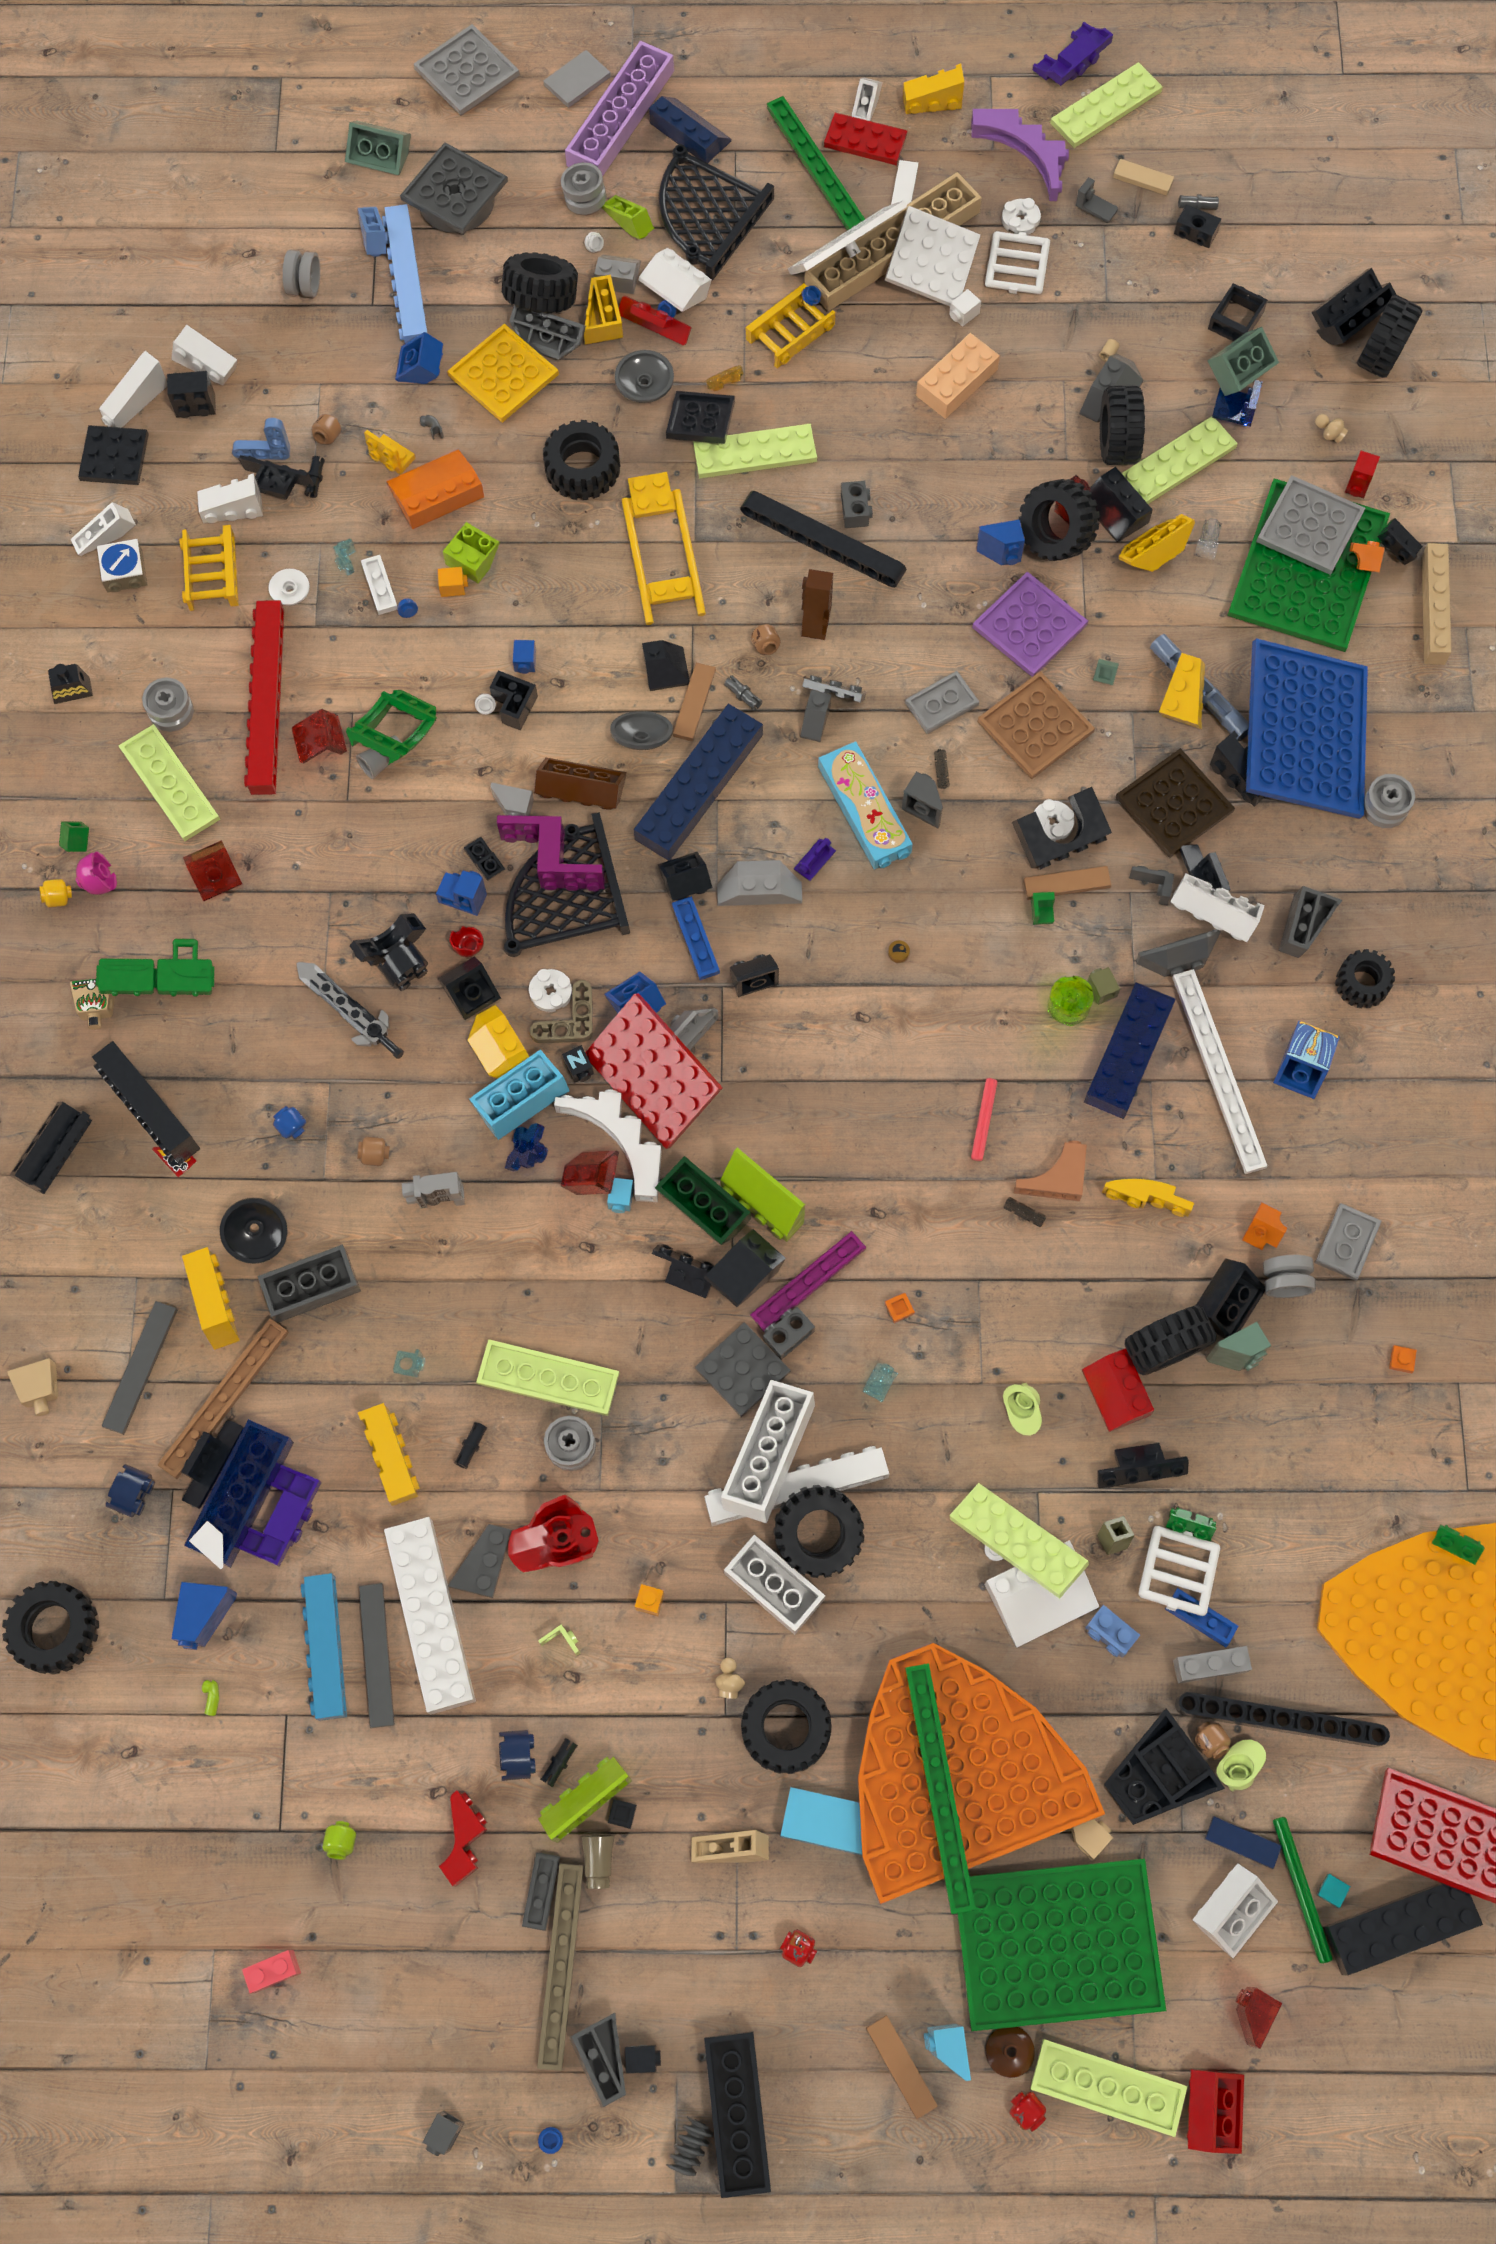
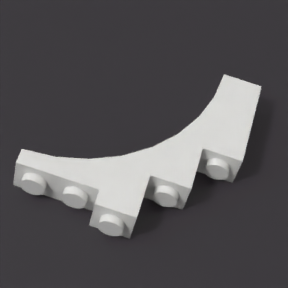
M605 1090V1092H599V1100L589 1096L582 1099H576L569 1095H562L561 1098L555 1097L554 1106L556 1113L574 1115L588 1120L602 1128L618 1143L632 1168L635 1200L658 1202L659 1192L655 1187L660 1180L661 1145H657L654 1142L641 1144V1119H637L635 1116L621 1118L622 1094L616 1090Z

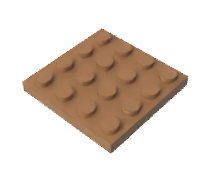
M1041 671L979 716L977 720L1031 779L1095 731L1093 725Z

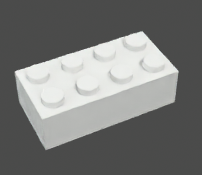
M755 1535L752 1536L724 1569V1574L794 1635L825 1600V1595L794 1568L792 1569L785 1560Z

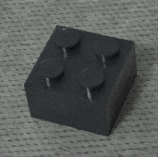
M207 371L167 374V395L176 418L216 414L215 392Z

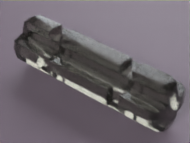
M938 749L934 752L936 777L939 778L937 779V786L940 789H946L950 786L949 778H947L949 777L948 763L945 760L947 759V754L945 750Z
M1011 1197L1006 1200L1004 1209L1010 1212L1014 1211L1015 1215L1029 1222L1033 1221V1224L1038 1227L1044 1224L1046 1220L1045 1215L1040 1212L1038 1214L1035 1213L1036 1210L1021 1202L1019 1204L1016 1203L1017 1200Z

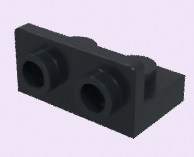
M1396 518L1392 519L1377 536L1382 541V544L1404 565L1417 558L1416 554L1423 547Z

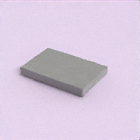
M585 50L543 80L544 86L569 108L609 79L611 72Z
M955 671L905 699V704L926 734H929L979 706V700L958 671Z
M1340 1203L1315 1263L1357 1281L1381 1220Z

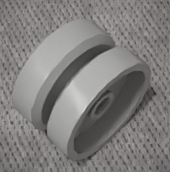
M582 162L574 164L564 171L561 177V186L566 206L570 211L576 214L587 215L598 211L605 204L607 198L602 173L597 166Z
M288 250L283 262V287L285 293L297 296L301 292L305 297H315L320 284V260L316 252H305L302 256L298 250Z
M167 677L160 678L150 683L144 690L142 696L143 707L151 722L158 729L168 732L177 731L187 726L191 721L194 713L193 703L186 688L178 680Z
M1385 774L1377 777L1371 783L1364 798V815L1367 820L1381 828H1393L1400 825L1406 819L1415 801V791L1411 783L1404 777L1396 774Z
M1285 1255L1273 1257L1263 1262L1264 1275L1269 1278L1265 1282V1293L1267 1296L1293 1298L1309 1295L1316 1291L1315 1278L1310 1276L1314 1271L1313 1259L1305 1255Z
M560 1417L552 1422L545 1432L544 1445L546 1453L552 1463L562 1470H580L588 1465L595 1455L596 1442L593 1431L587 1422L579 1417ZM568 1442H574V1445L570 1444V1447H567Z

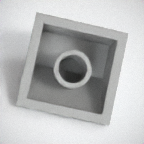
M602 255L598 258L594 276L600 277L611 274L615 292L634 294L641 260Z

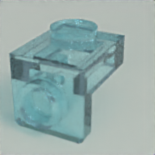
M352 539L341 541L333 547L336 555L335 562L340 570L344 569L347 576L354 573V568L348 556L356 550Z
M878 1363L862 1392L883 1402L898 1373L890 1365Z

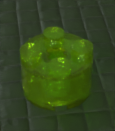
M1065 976L1058 979L1052 986L1047 1008L1051 1016L1056 1021L1067 1026H1074L1085 1020L1093 1004L1094 997L1091 985L1079 976Z

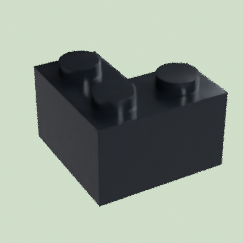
M498 670L489 687L491 696L495 701L503 703L500 710L502 724L521 731L538 698L536 685Z

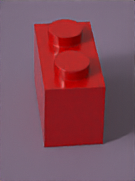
M1360 451L1345 493L1364 499L1380 456Z

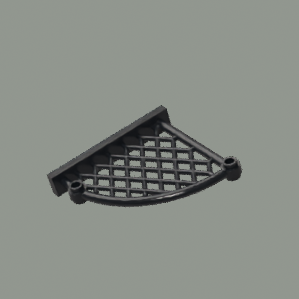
M682 144L676 145L673 149V158L663 174L659 190L660 215L668 234L685 252L686 260L690 264L695 265L699 262L706 266V276L714 280L774 200V185L767 183L761 191L688 154V149ZM685 162H688L692 165L680 166L678 164H684ZM697 167L714 176H701ZM675 168L679 170L682 176H672ZM684 170H693L696 176H687ZM717 178L734 186H722ZM699 180L703 187H693L690 181ZM704 180H714L717 186H707ZM669 181H671L674 187H668ZM676 181H685L688 187H679ZM738 188L755 197H743ZM677 191L680 198H670L668 192ZM681 191H691L694 197H684ZM696 191H706L708 197H699ZM711 191H720L723 197H713ZM725 191H735L738 197H728ZM726 201L729 208H720L717 202ZM731 201H740L743 207L734 208ZM745 201H753V202H752V204L748 207V205H747V203H746ZM666 202L670 204L671 208H667ZM673 202H683L686 208H676ZM688 202H697L700 208H691ZM702 202H712L715 208H705ZM703 212L707 219H697L694 213ZM708 212H718L721 219H712ZM723 212H732L735 218H726ZM737 212H745V213H744L743 216L740 218V216L738 215ZM668 213H675L678 219H670ZM680 213H689L692 219H682ZM685 223H695L698 230H689ZM700 223H710L712 229L703 230ZM715 223H724L727 229H717ZM729 223H737V224H736V225L734 226V228L732 229ZM672 224H681L684 230H675ZM679 234H687L690 241H684ZM692 234H701L704 240L695 241ZM706 234H716L719 240H709ZM721 234H728V236L724 240ZM698 245H708L711 251H701ZM713 245H720L717 250L713 247Z
M600 812L591 814L593 820L591 825L578 827L575 824H569L564 828V842H569L567 845L564 844V853L570 850L577 852V854L571 860L564 858L563 862L567 864H584L577 862L584 854L592 857L586 864H593L598 858L602 857L605 867L603 868V873L606 872L608 883H605V889L610 887L612 898L599 896L605 889H599L594 894L585 892V889L569 891L565 888H557L559 890L553 896L543 894L546 890L544 888H540L537 892L529 890L528 888L534 882L540 883L538 873L534 876L527 875L532 868L537 869V850L520 869L508 895L505 910L507 941L504 944V949L508 956L517 957L524 949L620 926L622 935L630 934ZM596 832L597 838H590L583 835ZM579 839L589 842L582 849L573 847ZM598 842L601 853L587 851L594 843ZM524 879L529 880L523 887H521ZM564 891L574 893L568 900L557 898ZM522 893L533 895L527 902L516 900ZM579 895L589 898L582 905L573 902ZM538 897L547 899L541 907L531 903ZM594 899L604 902L598 909L588 907ZM553 901L563 904L557 911L546 909ZM614 902L616 913L612 914L603 911L610 903ZM515 904L521 906V907L514 913V906H515ZM568 906L578 908L571 916L561 913ZM526 908L536 910L530 918L520 915ZM583 910L593 913L587 920L577 918ZM542 912L551 915L545 922L535 918ZM598 914L611 918V920L589 925ZM556 917L567 919L561 926L550 924ZM515 919L525 921L518 929L514 930L513 921ZM572 921L585 924L582 927L563 931ZM530 923L540 926L534 933L524 930ZM545 928L558 931L557 933L536 937ZM515 934L529 936L532 939L519 941L515 939Z

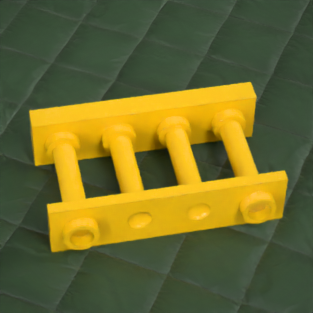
M805 283L746 326V340L752 344L760 339L775 353L774 366L777 369L781 365L787 364L793 356L823 333L830 331L835 325L836 312L834 310L825 316L818 308L807 304L803 300L802 291L808 287ZM800 306H804L819 321L810 327L794 311ZM789 317L804 332L796 338L780 323L783 319ZM770 329H776L789 344L781 349L765 333Z
M223 525V534H220V536L190 539L187 530H182L183 538H180L179 542L184 557L185 591H182L183 602L187 603L190 611H194V600L221 597L228 599L231 607L239 606L235 535L231 525ZM219 544L224 546V551H221V554L191 557V547ZM215 562L225 564V569L219 572L192 574V565ZM226 581V587H223V589L193 592L194 582Z

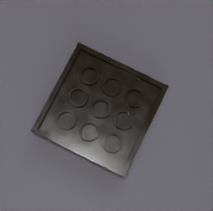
M1181 748L1118 792L1115 797L1169 858L1178 853L1181 846L1189 845L1235 810V807Z

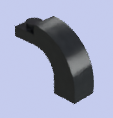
M415 913L401 914L385 932L373 938L353 940L350 948L361 962L367 961L370 966L378 965L379 963L386 962L384 957L399 945L404 943L405 946H409L408 942L410 941L415 943L426 928Z

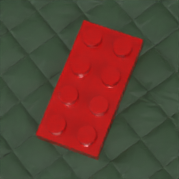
M835 112L824 141V148L897 166L908 130Z

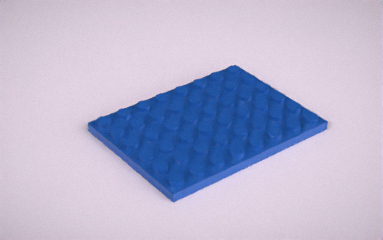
M1257 638L1252 642L1246 792L1358 819L1364 816L1368 666Z

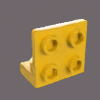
M368 430L364 432L370 457L376 462L380 461L385 464L386 468L390 471H395L401 475L415 460L413 452L385 434L379 438Z

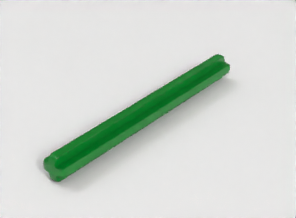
M1286 1817L1276 1818L1273 1820V1824L1282 1846L1281 1848L1318 1961L1321 1964L1332 1961V1955Z

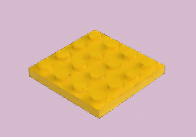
M503 324L451 367L447 373L452 380L503 423L559 375V370L506 324Z

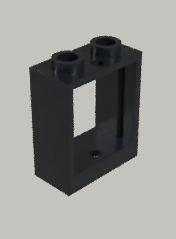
M1233 283L1211 316L1208 330L1234 342L1246 332L1254 329L1265 311L1268 300ZM1231 301L1255 312L1247 327L1223 316Z

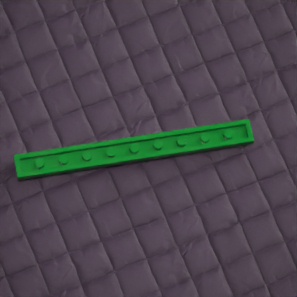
M781 96L768 102L767 110L847 231L865 220L785 97Z
M928 1663L906 1667L905 1671L951 1914L974 1911L976 1910L930 1666Z

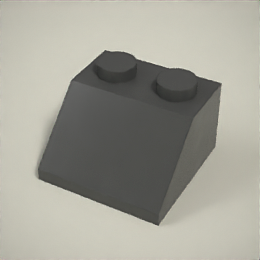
M916 771L904 790L902 810L938 829L941 823L943 806L936 783L929 775Z

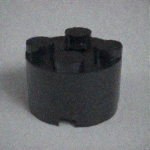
M411 941L408 942L409 946H405L403 943L393 949L384 957L386 962L383 965L381 963L378 965V969L392 987L400 991L407 989L411 985L410 981L415 977L420 979L428 972L426 969L428 965L427 960Z

